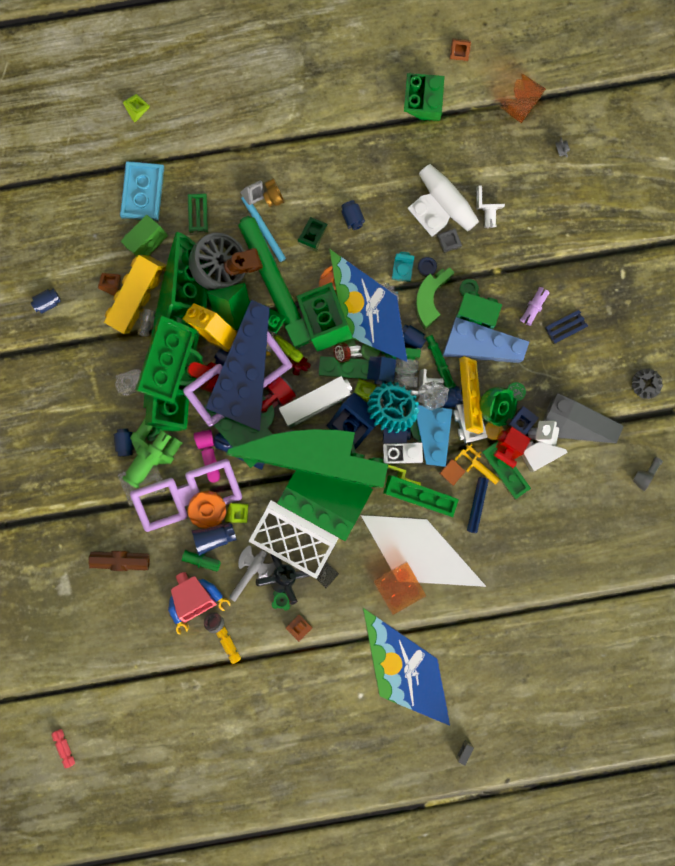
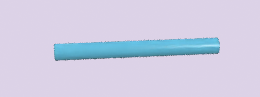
M242 197L243 203L251 216L256 219L263 236L279 262L284 261L286 257L253 204L249 205L244 197Z

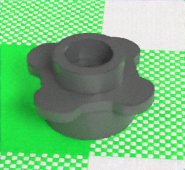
M560 137V141L555 142L559 156L565 155L567 158V152L570 151L567 140L563 141L562 137Z

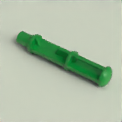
M433 335L426 337L428 349L432 351L437 371L444 380L445 388L455 387L456 385L441 353L439 344L435 342Z

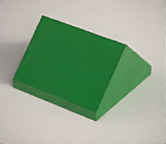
M245 283L207 291L213 312L217 313L234 330H238L250 303Z

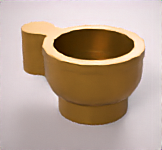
M274 178L265 182L267 192L263 193V196L268 206H279L285 203Z

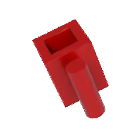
M513 427L502 430L497 437L499 441L496 448L498 449L495 451L494 456L514 468L517 464V461L514 459L524 454L530 438Z

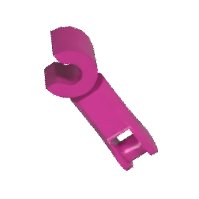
M211 429L194 433L197 447L199 450H204L201 451L204 465L217 462L214 448L211 449L214 446ZM219 469L207 473L210 482L214 483L220 479Z

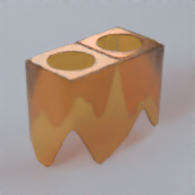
M521 74L522 79H516L514 93L516 100L507 99L506 102H501L503 107L499 106L521 124L546 90V88L524 74Z

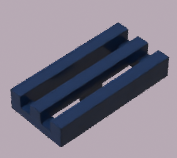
M580 310L545 327L553 344L588 327L584 317L580 314ZM575 316L577 317L573 322L553 332L551 331L552 328ZM580 322L581 326L555 339L554 335Z

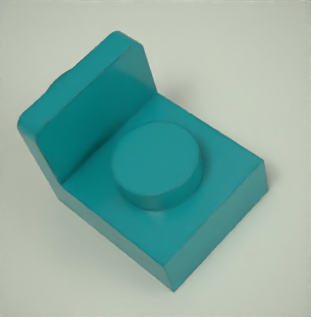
M409 252L396 253L392 280L411 282L415 256H412Z

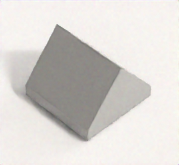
M261 180L245 187L240 192L249 205L264 199L263 183Z

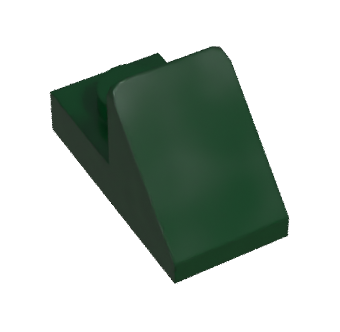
M310 217L297 242L299 245L317 252L320 240L328 224Z

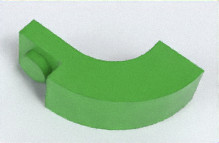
M450 267L447 270L441 269L435 275L436 279L429 274L419 288L415 309L419 323L424 330L441 315L435 308L433 298L434 293L453 277L454 271Z

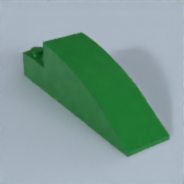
M313 429L272 434L230 448L226 455L374 488L384 487L388 464L383 463V459L372 457L368 460L364 459L365 455L350 454L355 432Z

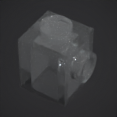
M138 368L115 376L117 379L115 386L118 393L121 392L122 395L127 396L138 392L135 390L141 373Z

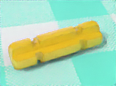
M223 626L216 635L221 639L220 642L226 654H229L230 662L234 664L240 661L241 657L236 652V647Z

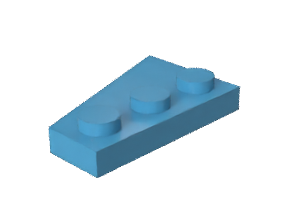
M419 405L417 407L419 409L417 425L426 465L446 467L452 409Z

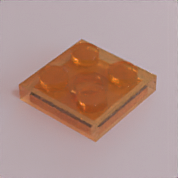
M407 561L374 580L392 615L426 597Z

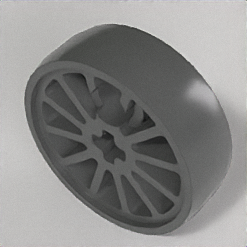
M208 234L202 237L190 252V272L196 282L209 291L237 285L243 279L245 273L238 275L227 274L224 270V262L231 258L233 254L243 252L244 249L237 240L227 234ZM202 250L206 255L200 254L199 251ZM199 260L207 261V263L201 265ZM204 268H208V274L203 271ZM212 273L216 274L215 280L210 278ZM221 276L223 277L225 282L220 281Z

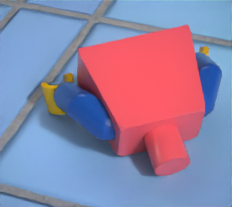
M182 572L176 576L179 585L171 589L172 596L169 600L168 611L174 623L177 624L176 632L181 634L180 626L185 627L187 632L189 629L187 621L217 605L215 601L219 602V608L222 611L225 610L221 603L227 602L230 606V601L227 598H222V593L214 584L205 579H198L195 576L189 579L187 573Z

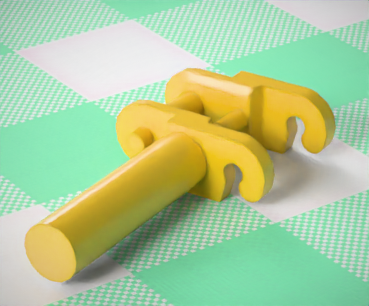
M472 443L470 445L467 444V449H462L454 461L456 462L461 455L466 456L472 463L467 468V473L474 466L496 485L500 479L480 461L476 460L477 457H481V451L477 452L471 447ZM468 450L475 455L473 459L466 454Z

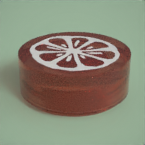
M339 343L334 347V355L338 362H347L351 357L350 348L346 343Z

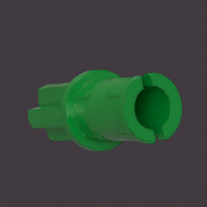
M186 549L181 560L182 562L196 565L198 568L203 567L216 572L221 565L219 560L204 556V554L199 556V554L187 551Z

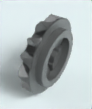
M650 368L642 369L634 375L632 388L639 397L650 399L661 393L660 391L663 387L662 377L657 371ZM652 378L650 383L652 387L649 386L644 389L646 384L644 380Z

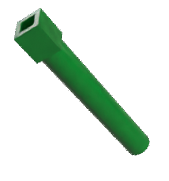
M250 216L242 218L238 224L239 230L248 249L256 248L263 265L259 273L278 313L286 317L283 324L295 349L311 343L312 340L307 327L300 316L256 219Z

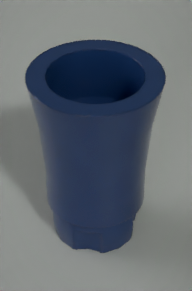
M232 523L192 530L199 556L220 546L227 545L228 542L237 540Z

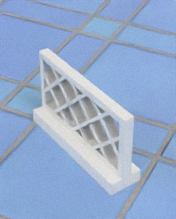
M271 500L249 542L317 579L338 537ZM270 513L276 516L278 525L267 528L265 519ZM279 519L285 521V523L280 524ZM264 523L265 528L260 530L261 526ZM286 524L292 525L295 534L284 537L281 526ZM279 527L282 538L271 541L268 530ZM296 528L303 532L297 533ZM266 531L269 542L260 544L254 540L259 532ZM304 533L310 535L312 543L301 546L298 535ZM296 536L299 547L288 550L285 539ZM283 540L286 551L275 552L272 543ZM323 542L330 546L326 554L318 556L315 544ZM270 544V548H271V549H269L268 547H266V546H264V545ZM313 545L316 556L304 559L302 548ZM300 549L303 560L298 562L291 561L288 552ZM287 553L288 559L281 554ZM324 556L320 563L319 558ZM317 559L319 567L315 573L307 569L306 561ZM299 563H304L305 568L302 567V566H300V565H298V564H299Z

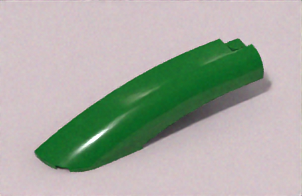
M179 232L175 233L168 257L152 336L159 316L162 315L191 327L183 320L187 310L194 303L204 308L207 307L208 290L196 282L189 269V255L196 243ZM199 260L201 265L207 263V261ZM208 268L203 269L206 274L209 273ZM197 331L191 347L194 350L197 348L199 338ZM179 386L174 403H168L144 394L143 408H146L145 425L158 427L159 430L164 431L186 430L189 399L183 392L186 386Z

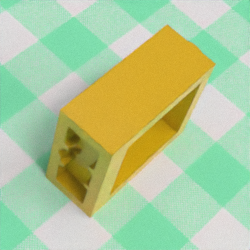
M194 303L187 310L183 320L196 329L210 344L229 352L237 332L217 313Z

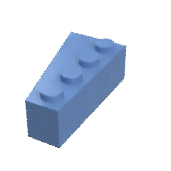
M456 317L443 352V357L461 358L465 356L477 360L520 363L524 360L529 342Z

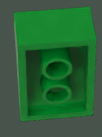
M332 282L296 296L309 335L317 352L353 338Z

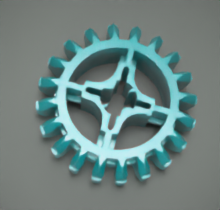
M390 381L387 384L383 383L379 387L377 386L373 393L370 394L367 402L369 406L367 412L372 413L370 419H375V425L380 424L381 430L387 428L388 433L392 430L395 433H399L400 430L403 432L417 420L419 402L415 401L416 396L411 395L412 389L408 391L405 389L406 385L399 387L398 382L393 385ZM381 398L384 400V401H383V404H384V407H383V408H381V405H380V399H381ZM403 407L406 409V417L403 415Z

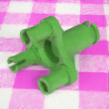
M145 418L137 431L133 432L130 436L138 455L127 469V474L122 477L124 481L135 488L140 487L139 484L144 481L154 465L171 464L174 460V455L183 444L177 438L172 437L163 451L171 436L162 430L152 445L147 443L146 437L153 427L145 425Z

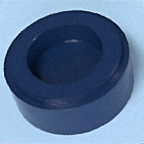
M424 257L419 261L418 271L422 276L427 277L429 274L433 275L436 272L437 263L433 258Z

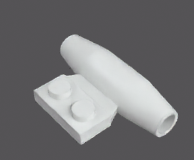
M431 164L420 171L419 175L430 194L421 196L408 207V210L430 236L434 237L447 225L450 217L467 232L471 230L479 220L467 200L449 179Z

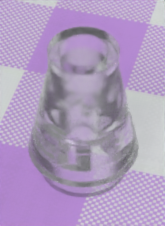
M142 308L141 312H139L138 335L149 337L156 311Z

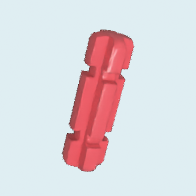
M61 729L54 731L51 736L53 741H56L55 746L60 758H63L64 768H69L75 764L73 756H70L71 751L66 739L63 738L64 733Z

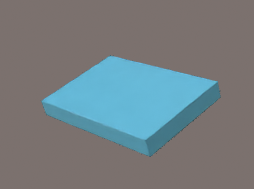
M126 161L120 212L121 218L142 220L145 215H148L154 221H159L164 165Z

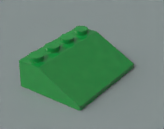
M296 470L277 504L346 541L373 488Z

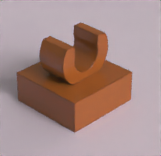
M300 614L286 627L298 642L313 628Z

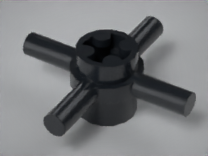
M271 554L276 569L272 576L256 579V585L271 584L276 592H286L290 604L294 605L298 602L292 589L295 580L311 576L303 571H295L290 565L282 564L281 559Z

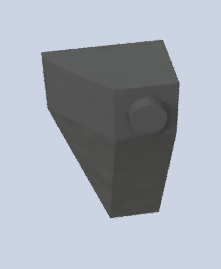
M558 393L552 397L542 420L556 421V427L559 428L558 438L615 444L624 427Z

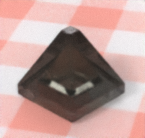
M325 562L317 580L327 588L339 573Z

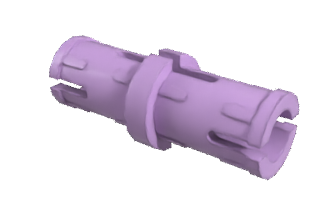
M538 288L532 301H529L527 304L528 308L520 319L521 322L525 323L527 317H529L526 325H532L537 313L542 310V304L550 294L548 290H545L541 296L544 288Z

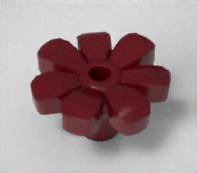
M288 357L292 363V373L296 376L300 375L301 370L308 371L311 367V364L307 362L308 359L305 357L300 362H295L291 357Z

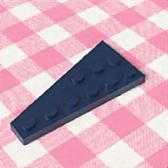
M251 300L205 408L260 431L269 307Z

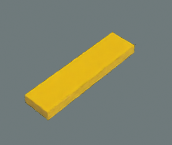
M463 356L459 358L465 428L468 431L479 434L483 432V421L480 410L477 361Z

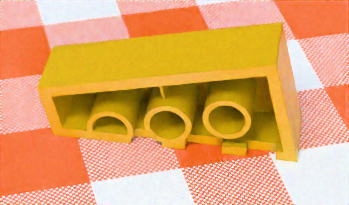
M138 255V257L136 256L131 263L132 269L129 274L127 273L122 280L123 286L121 290L116 292L113 298L115 301L113 306L108 308L105 313L106 319L104 323L123 334L130 333L142 313L141 306L144 307L151 298L150 291L158 287L161 282L159 276L162 271L165 272L166 265L152 256Z

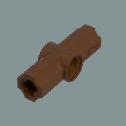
M91 551L89 555V568L110 569L111 571L149 570V553Z

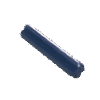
M478 478L467 526L468 532H478L489 482L488 478Z

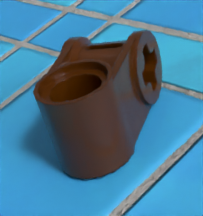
M256 248L237 252L224 262V270L229 275L252 273L263 268Z

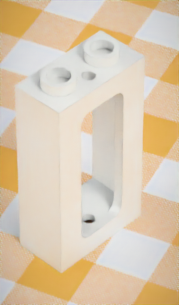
M341 376L280 407L279 410L290 429L348 399L351 395L352 387L347 379L343 380Z

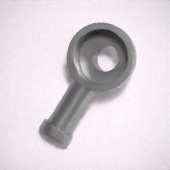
M654 457L647 472H637L633 482L638 488L644 492L646 491L663 461L658 457Z

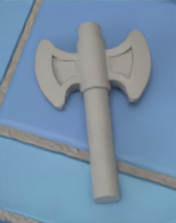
M250 545L242 551L238 566L240 569L244 566L249 567L229 596L232 601L235 602L256 572L259 574L258 578L269 577L275 569L274 562L269 564L263 563L268 554L261 549L259 554L254 557Z

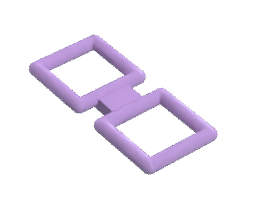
M269 331L267 333V343L283 365L264 378L263 388L292 367V363ZM221 364L215 365L183 389L186 397L208 426L215 425L224 416L216 413L211 417L193 391L216 374H220Z
M223 459L186 472L185 477L188 484L179 487L176 486L173 478H168L131 491L130 497L144 530L149 532L186 519L188 514L185 506L189 504L190 499L195 494L200 492L194 478L224 468L233 495L223 498L225 505L241 500L242 494L230 461ZM169 487L179 513L150 523L139 496Z

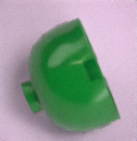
M494 387L487 390L480 400V410L485 421L499 427L506 425L507 423L505 422L508 418H513L517 409V398L513 396L515 393L503 387Z

